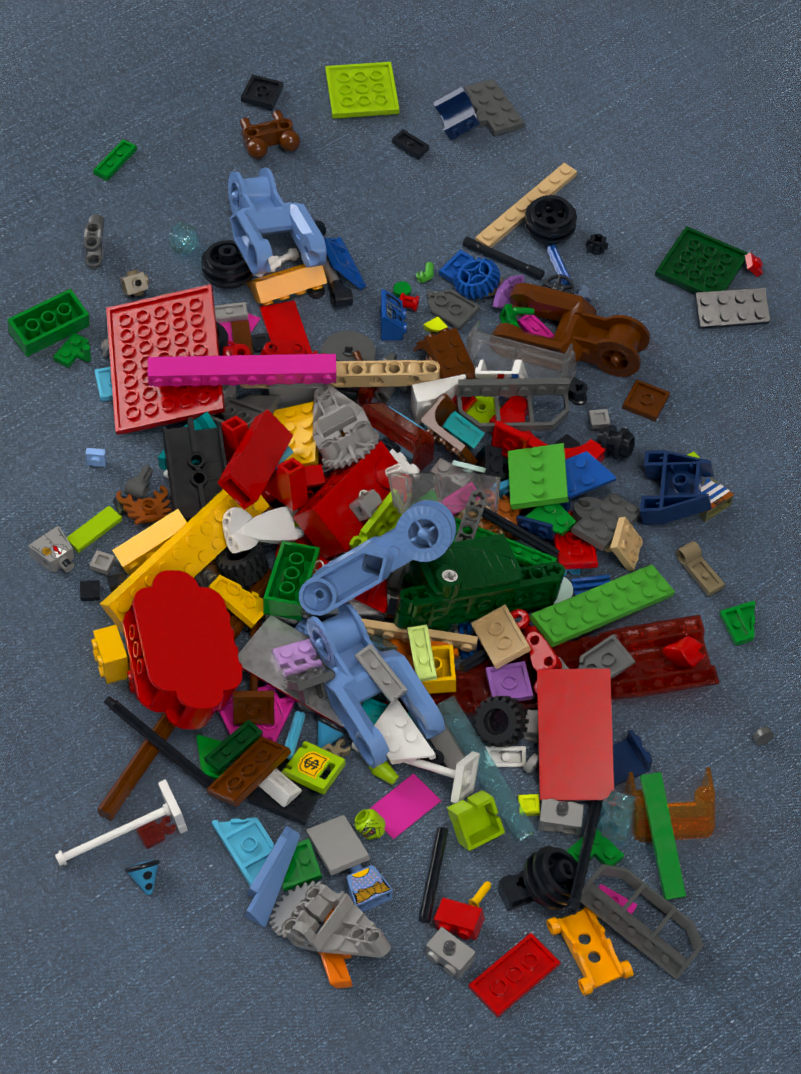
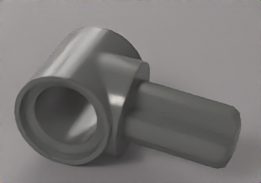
M144 466L138 476L129 478L124 493L127 495L131 494L132 497L138 499H145L149 490L148 480L153 473V469L150 466Z

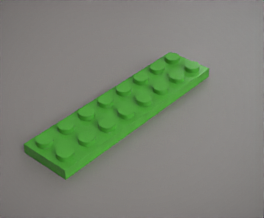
M651 564L531 614L530 620L548 643L554 647L673 597L675 591Z

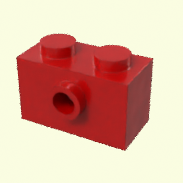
M442 898L434 917L437 930L443 927L449 933L458 935L465 940H477L485 920L482 908L447 898Z

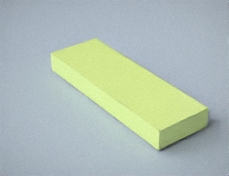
M427 625L407 627L415 673L421 682L437 680Z

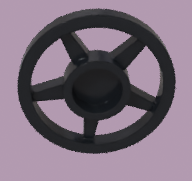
M561 274L550 276L542 285V287L562 292L571 289V294H574L575 290L572 280ZM558 278L557 283L549 284L551 280ZM561 279L567 280L570 285L564 286L561 284Z

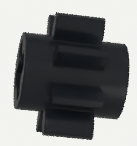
M601 234L591 235L586 243L588 252H591L593 255L604 254V250L608 249L607 237Z

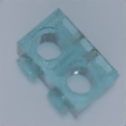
M611 791L608 798H604L602 810H605L599 824V827L602 828V837L626 842L631 832L635 796Z

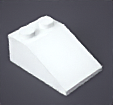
M466 375L413 384L410 408L416 424H422L420 420L424 414L432 408L436 400L443 394H447L452 400L457 394L458 379H466Z

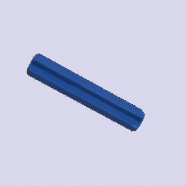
M549 245L547 252L557 274L570 278L556 245ZM561 279V283L564 286L570 285L567 280Z

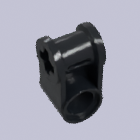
M566 372L560 378H569L570 380L568 400L575 405H584L587 402V384Z

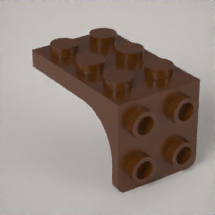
M447 327L440 330L439 334L436 335L431 333L425 336L423 340L416 343L417 346L413 348L414 352L422 349L425 350L433 361L439 363L441 379L464 374L466 379H478L475 377V367L457 328L449 330Z
M443 394L420 421L427 428L425 431L433 437L432 439L438 445H444L445 449L451 455H457L461 462L476 465L478 461L469 449L441 427L451 413L454 411L458 413L457 406L447 394Z

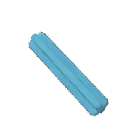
M296 711L294 713L285 746L289 747L291 754L287 757L289 760L293 757L305 719L304 712Z

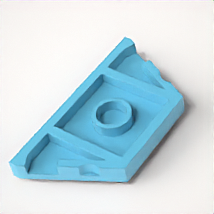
M257 817L244 820L239 818L231 819L229 822L211 821L215 832L247 883L251 886L274 847L273 841Z

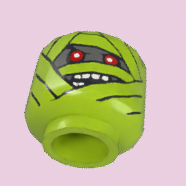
M364 809L355 817V828L367 840L378 839L385 832V820L374 809Z

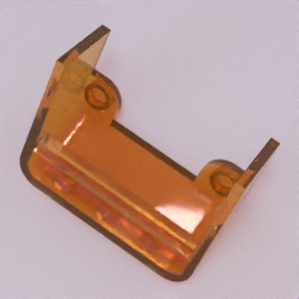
M706 767L702 786L698 787L695 791V801L668 803L675 840L708 838L714 832L715 790L710 767ZM629 772L625 790L632 834L640 842H652L643 791L636 790L633 772Z

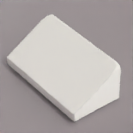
M484 746L485 767H524L526 764V746Z
M277 768L259 785L260 788L283 807L287 806L302 791Z

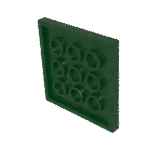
M686 226L657 268L655 276L693 293L726 291L746 262L745 255L748 252Z

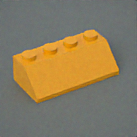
M304 264L250 280L247 282V285L256 302L263 303V306L272 304L274 299H288L290 294H304L306 289H320L323 287L322 284L327 283L323 266L306 267Z

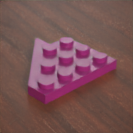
M268 684L258 688V691H274L275 724L256 726L263 731V737L277 742L296 700L289 696L280 699L275 688ZM231 698L225 708L218 710L229 736L241 726L234 725L233 698Z

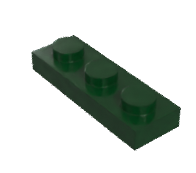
M248 719L204 757L205 762L220 774L263 736V731Z

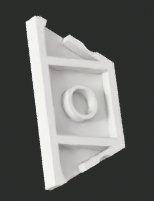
M398 699L390 703L374 725L379 729L387 742L389 752L386 754V757L390 763L416 762L417 759L428 757L430 760L435 759L434 751Z

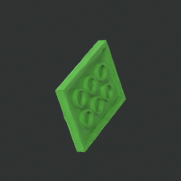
M564 443L508 451L510 504L512 510L569 502Z

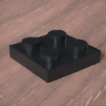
M252 74L241 95V102L273 110L284 84L281 81Z

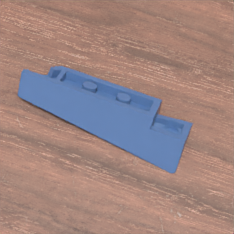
M288 826L281 833L247 892L249 896L253 897V900L246 910L244 917L262 927H266L300 838V834Z

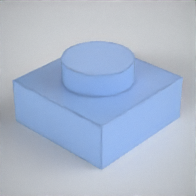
M86 448L87 465L95 467L106 466L105 449Z

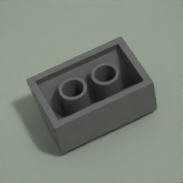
M227 397L224 399L225 412L210 416L217 426L237 415L248 424L249 429L254 418L264 412L265 409Z

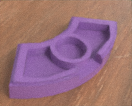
M524 275L511 276L501 283L495 294L493 307L503 308L505 304H510V292L514 285L524 283Z

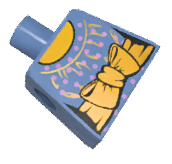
M361 864L349 868L352 874L346 877V887L351 900L362 912L392 900L393 890L375 866L370 865L363 868Z

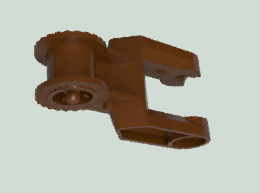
M518 283L513 286L510 292V304H512V307L534 308L535 316L560 322L553 338L522 331L513 324L502 323L498 324L493 331L489 344L491 349L502 357L522 360L525 363L557 371L574 366L580 360L593 363L600 370L610 375L626 377L634 375L639 370L641 358L638 352L647 348L650 342V333L642 322L631 316L618 314L607 318L597 316L596 309L582 296L534 284Z

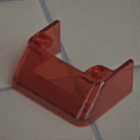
M374 402L361 406L373 428L413 453V464L418 467L420 472L433 460L434 437L430 432L418 427L389 408L385 403Z

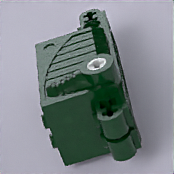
M504 533L452 542L446 552L435 560L428 562L410 561L405 586L399 595L394 623L401 629L427 625L428 629L450 632L452 624L478 620L503 605H506L510 612L516 609L530 610L554 605L558 598L565 574V567L557 562L520 567Z

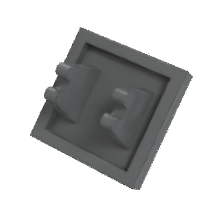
M315 666L306 669V673L288 675V679L283 680L282 684L284 689L296 690L301 704L307 705L309 704L306 688L315 686L319 698H326L327 693L324 688V682L334 679L335 675L333 670H326L325 667L317 668Z

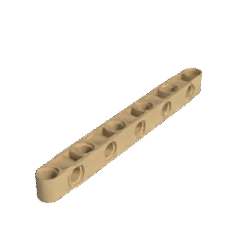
M432 360L336 361V383H330L329 385L332 387L412 386L413 384L439 380L440 365ZM267 384L240 385L243 388L269 389Z

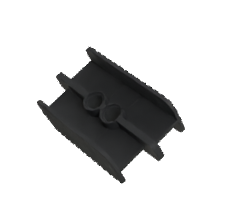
M193 417L188 418V427L167 429L166 426H163L164 451L173 511L179 509L185 519L193 518L223 490L217 482L227 467L221 425L218 424L217 428L195 430ZM197 459L201 464L194 465L191 461ZM200 477L204 482L196 483L194 479Z

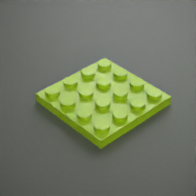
M391 62L325 66L332 119L399 114V104Z

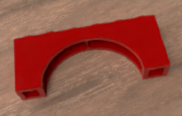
M512 396L500 408V418L503 423L525 422V418L528 415L527 402L522 396ZM495 415L489 420V423H496ZM522 431L531 436L528 448L548 445L537 439L530 431ZM590 439L581 446L565 448V459L587 451L601 463L605 458L604 452L606 449Z
M237 415L221 423L224 449L228 462L248 430V424ZM293 457L277 465V470H274L264 489L292 511L309 503L305 466Z

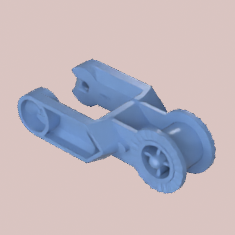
M262 168L258 177L245 179L242 178L238 171L231 172L228 179V199L231 211L233 212V215L230 216L234 241L251 272L254 275L271 273L268 258L273 256L269 241L264 239L262 235L290 233L301 252L302 260L306 267L324 266L326 263V245L320 230L304 204L284 203L277 192L275 178L269 168Z
M423 500L413 504L399 518L395 528L380 537L374 536L316 571L302 585L299 591V601L302 608L312 615L321 616L327 614L381 583L391 572L412 560L428 562L439 558L452 544L456 535V521L452 512L445 505L434 500Z
M346 602L338 607L337 615L323 622L315 616L308 618L306 623L307 630L316 653L323 663L327 665V668L334 671L335 678L324 684L331 707L366 763L370 767L375 768L388 760L386 754L389 752V747L383 735L373 725L360 703L382 691L355 658V654L369 644L373 645V643L369 639L361 616L358 615L357 610L349 602ZM373 645L407 688L408 692L401 696L400 699L423 737L429 739L445 731V723L442 714L406 657L395 649L379 652Z

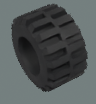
M260 542L253 548L240 553H232L226 547L216 556V564L221 576L240 584L241 587L256 583L268 572V560Z
M511 696L489 697L480 703L481 707L476 708L475 711L478 713L473 715V719L476 720L473 727L477 728L478 731L475 733L477 736H482L480 740L487 742L489 746L505 747L519 742V739L524 737L522 733L528 730V727H525V724L529 723V719L525 718V715H528L527 710H522L525 706L522 703H518L516 698H511ZM499 709L507 714L509 720L508 728L504 733L498 732L493 723L494 715Z

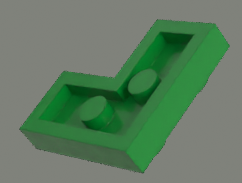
M597 829L590 860L595 857L601 864L617 865L624 859V854ZM583 837L567 850L577 862Z

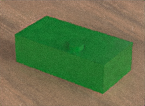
M71 288L7 319L8 332L26 357L90 326L89 313Z
M282 540L264 594L263 614L302 621L305 610L299 601V591L302 585L318 569L320 547Z

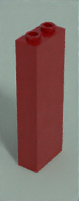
M266 409L254 418L217 483L245 510L258 501L294 435Z

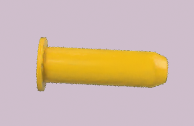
M489 881L484 882L475 896L468 900V903L479 907V903L490 890L491 883Z

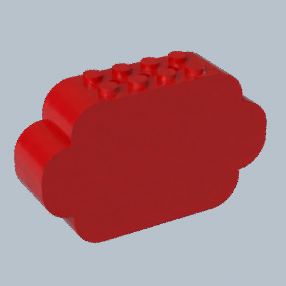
M179 570L159 572L154 577L151 587H145L136 592L132 604L122 621L137 696L141 704L147 709L154 712H165L167 719L174 726L181 729H200L209 723L215 711L227 706L233 696V691H236L242 680L243 667L242 663L239 662L238 647L234 642V630L230 625V613L227 611L223 597L217 591L207 587H199L196 580L190 574Z

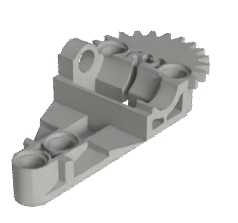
M329 384L322 385L315 390L312 435L324 458L322 462L325 467L337 469L340 466L342 469L346 464L351 466L353 461L357 463L359 458L364 459L365 454H370V450L376 448L374 445L379 443L380 437L379 433L372 428L363 408Z
M312 881L309 886L305 882L302 888L297 885L294 892L288 890L289 895L281 896L283 901L276 902L278 907L273 908L274 914L270 915L272 920L270 924L273 931L278 936L287 937L295 947L323 953L382 957L391 949L390 943L380 928H377L353 903L348 894H345L343 891L336 893L327 885H323L321 881L317 884ZM332 908H335L319 932L315 934L320 926L318 922H323Z

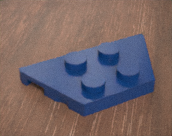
M335 237L325 238L326 256L331 261V267L339 271L360 290L364 289L367 285L342 237L337 239Z
M587 451L566 459L567 486L570 499L617 480L615 475Z

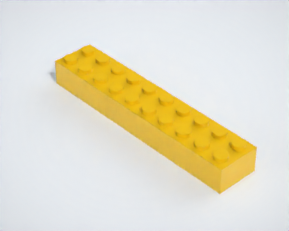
M224 489L100 603V606L123 634L122 621L132 604L136 592L142 588L151 587L154 577L159 572L179 570L190 574L194 578L227 547L222 526L223 516L230 508L242 507ZM260 495L258 501L246 508L245 511L254 518L262 514L269 505Z

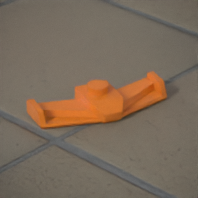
M332 908L330 913L325 918L324 923L327 921V919L332 914L335 908ZM318 952L322 958L330 985L335 988L352 987V981L344 959L352 958V955Z

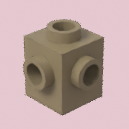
M134 269L128 271L126 276L120 277L125 295L134 294V296L144 294V290L149 289L147 285L149 284L148 276L142 271Z

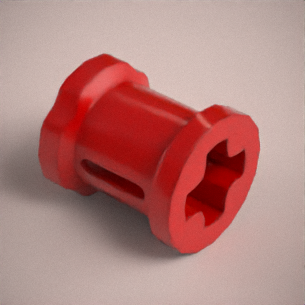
M402 292L400 296L402 307L413 309L414 312L417 311L420 296L412 297Z

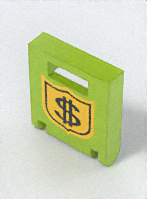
M304 741L302 747H299L286 765V768L282 770V774L299 784L325 795L346 763L344 758ZM330 764L331 773L326 780L320 778Z

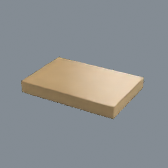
M506 605L471 623L496 669L531 651L529 644Z

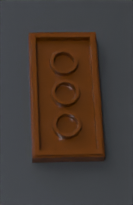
M261 736L206 789L208 795L237 807L291 754L290 748Z

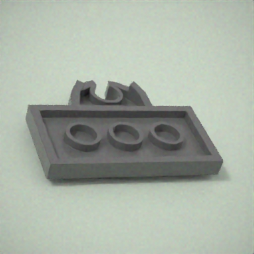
M494 79L464 87L480 122V125L476 127L487 125L494 136L524 128V121Z
M614 493L608 495L603 501L593 497L579 498L578 503L575 502L573 506L572 518L577 523L572 527L571 533L599 550L604 551L612 544L618 519L626 517L633 525L641 518L640 508Z

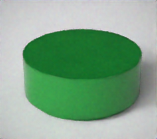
M397 282L393 287L395 297L400 299L402 292L410 296L411 286L407 282Z

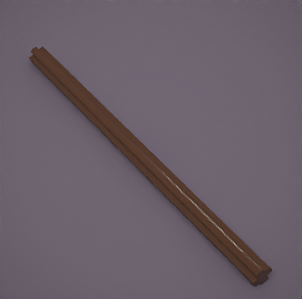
M268 568V572L264 574V577L253 583L248 592L252 593L254 591L259 594L258 597L263 599L272 570ZM232 613L230 625L234 630L235 641L246 624ZM164 712L152 730L167 741L176 726L169 722ZM147 739L144 740L97 808V813L101 817H105L109 821L114 818L160 751Z

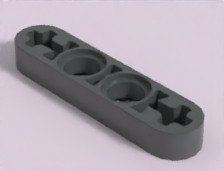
M477 489L471 492L455 542L475 538L487 501V495L484 491ZM480 497L478 506L474 505L476 498ZM471 511L476 512L478 517L470 518L468 513ZM465 527H469L472 529L473 533L469 535L465 534L462 531V529Z

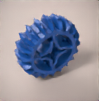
M480 257L477 260L472 258V261H466L465 264H460V268L456 269V273L453 274V284L456 292L467 299L472 298L473 300L478 297L481 299L483 296L488 297L489 293H494V289H497L498 284L501 283V274L498 266L492 260L487 258L481 259Z

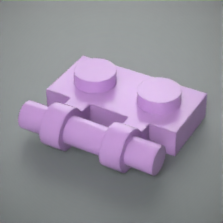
M309 639L272 649V655L279 669L287 667V669L283 670L284 677L294 673L306 672V669L311 667H322L320 659L313 660L316 659L317 653Z

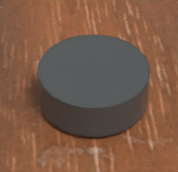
M762 727L754 733L753 740L758 746H762L773 739L774 733L769 727Z

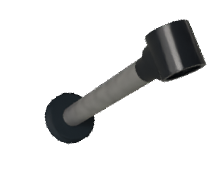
M314 221L322 236L326 234L325 224L321 221ZM326 256V263L323 269L332 288L330 301L333 308L352 306L353 294L351 289L341 284L336 270L331 267V261Z

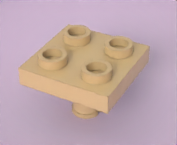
M626 517L618 519L612 544L605 551L606 553L614 552L627 571L635 570L643 542L641 536H639Z

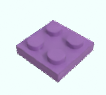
M525 661L505 664L498 669L495 666L486 667L491 697L511 696V698H516L518 702L533 699Z

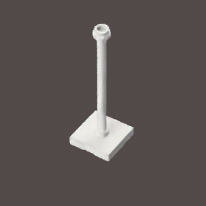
M352 742V749L359 752L354 742ZM472 751L457 763L456 770L421 759H417L416 762L405 761L403 763L454 778L451 802L457 803L464 800L465 797L474 791L480 753Z
M166 779L158 783L165 801L162 808L67 852L62 853L61 850L58 851L59 853L55 854L59 865L65 866L67 865V860L166 814L167 816L172 815L180 834L188 831L181 810Z

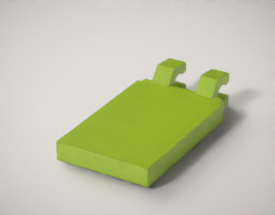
M394 488L391 490L372 517L360 530L359 535L352 538L349 543L351 549L374 536L380 537L396 527L399 518L407 511L399 490Z

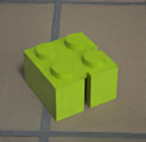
M483 790L467 797V802L461 800L447 807L458 843L468 851L505 833L501 819L496 815L498 810L493 796Z

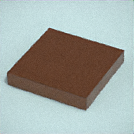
M637 379L624 401L622 409L656 422L670 397V392Z

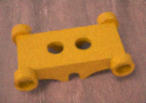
M587 907L574 915H569L562 919L552 917L546 920L551 935L562 934L584 978L578 980V986L584 996L593 993V989L621 977L627 979L634 974L628 960L619 962L610 938L606 939L605 929L597 920L599 916ZM579 936H589L591 940L590 943H580L578 939ZM590 953H597L600 956V961L593 963L588 959V955Z

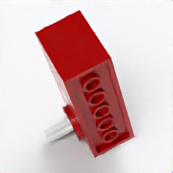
M382 441L374 445L376 448L370 450V454H365L364 459L359 458L357 463L353 461L351 466L346 464L344 468L340 469L309 500V503L304 505L293 516V519L314 546L320 547V553L324 559L332 556L335 558L341 553L345 554L350 551V541L354 536L359 535L360 530L370 519L359 522L349 507L359 496L374 489L380 495L383 502L393 488L399 490L402 496L408 492V487L412 484L411 479L406 474L407 464L398 463Z

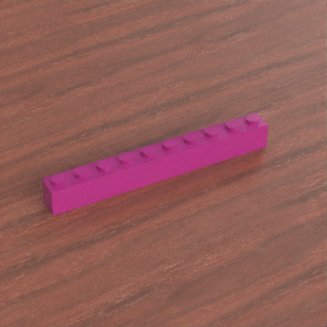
M336 354L148 357L149 386L179 387L186 385L236 386L241 384L292 385L297 383L330 384L336 383Z

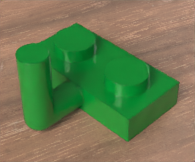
M505 304L499 315L501 324L509 323L520 328L516 320L517 316L534 315V308H513L512 304Z
M73 333L53 356V361L68 369L77 358L85 362L91 361L89 340L76 333Z

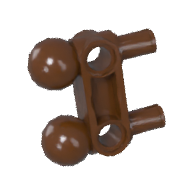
M280 110L273 112V121L252 125L247 117L240 120V125L243 129L244 146L247 149L248 155L253 159L263 158L267 154L268 146L280 144V147L287 152H293L300 146V136L294 131L293 122L290 119L284 118Z

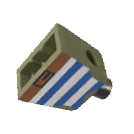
M708 478L702 482L701 494H709L712 509L698 513V515L704 522H707L732 505L734 494L713 478Z

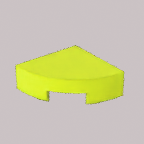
M436 317L425 323L423 328L428 332H439L448 326L439 317Z

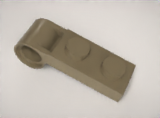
M692 541L677 549L676 556L709 597L724 589L725 583L703 559L699 545Z

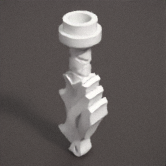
M290 248L287 254L280 257L277 255L269 257L268 262L271 272H275L276 268L281 267V263L288 260L296 261L299 258L297 249ZM257 274L256 276L262 277L264 274Z

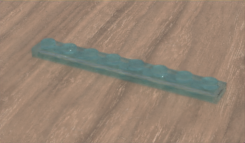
M452 696L437 704L444 722L464 754L467 756L472 751L480 753L477 777L487 793L493 796L497 810L515 840L518 842L535 833L533 825L479 736L476 735V731L456 698Z

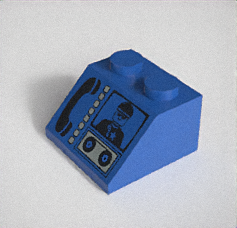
M381 289V341L403 340V333H407V322H403V319H406V308L402 307L400 299L385 289Z

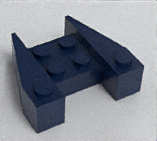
M666 450L645 451L644 468L647 479H661L660 496H641L640 514L643 525L665 524L712 509L709 494H701L702 477H714L710 460Z

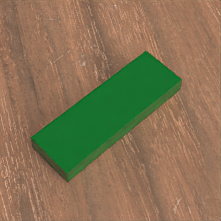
M122 139L93 170V175L108 181L137 151V146Z

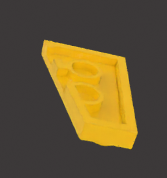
M221 575L209 585L208 588L217 591L223 597L226 607L250 628L264 615L263 599L258 597V593L254 591L250 593L242 589L240 584Z

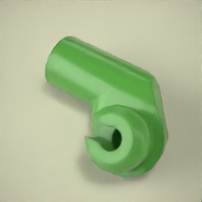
M427 262L425 264V272L420 271V274L419 272L416 273L418 282L425 283L433 278L434 264Z

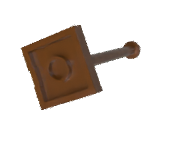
M260 620L252 628L247 625V628L250 630V639L262 626ZM250 674V691H233L234 725H242L248 719L255 725L275 724L274 691H258V678Z

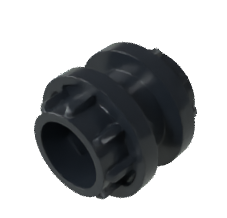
M608 425V427L600 429L596 442L606 449L604 452L605 457H609L611 453H614L615 459L623 460V458L631 456L635 446V436L633 433H630L628 428H622L617 432L616 426Z

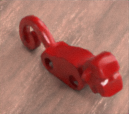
M271 341L264 345L260 355L307 354V351L303 344L297 341ZM236 344L230 356L238 355V352H242L244 355H251V351L245 344ZM294 346H300L301 348L298 351L294 349Z
M516 609L510 612L514 620L519 617L522 618L520 622H516L520 630L525 629L529 625L530 616L525 610ZM538 632L528 633L525 639L531 648L529 653L533 668L536 671L538 669H562V662L548 641ZM536 681V683H535V685H534V690H535V693L538 695L537 681Z

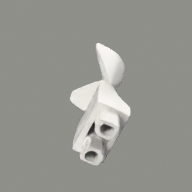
M286 506L267 511L253 518L242 508H230L225 512L222 520L228 549L232 553H240L253 548L258 542L281 545L282 540L294 542L303 537L304 531L294 525L295 520L293 516L298 512V509L292 511Z

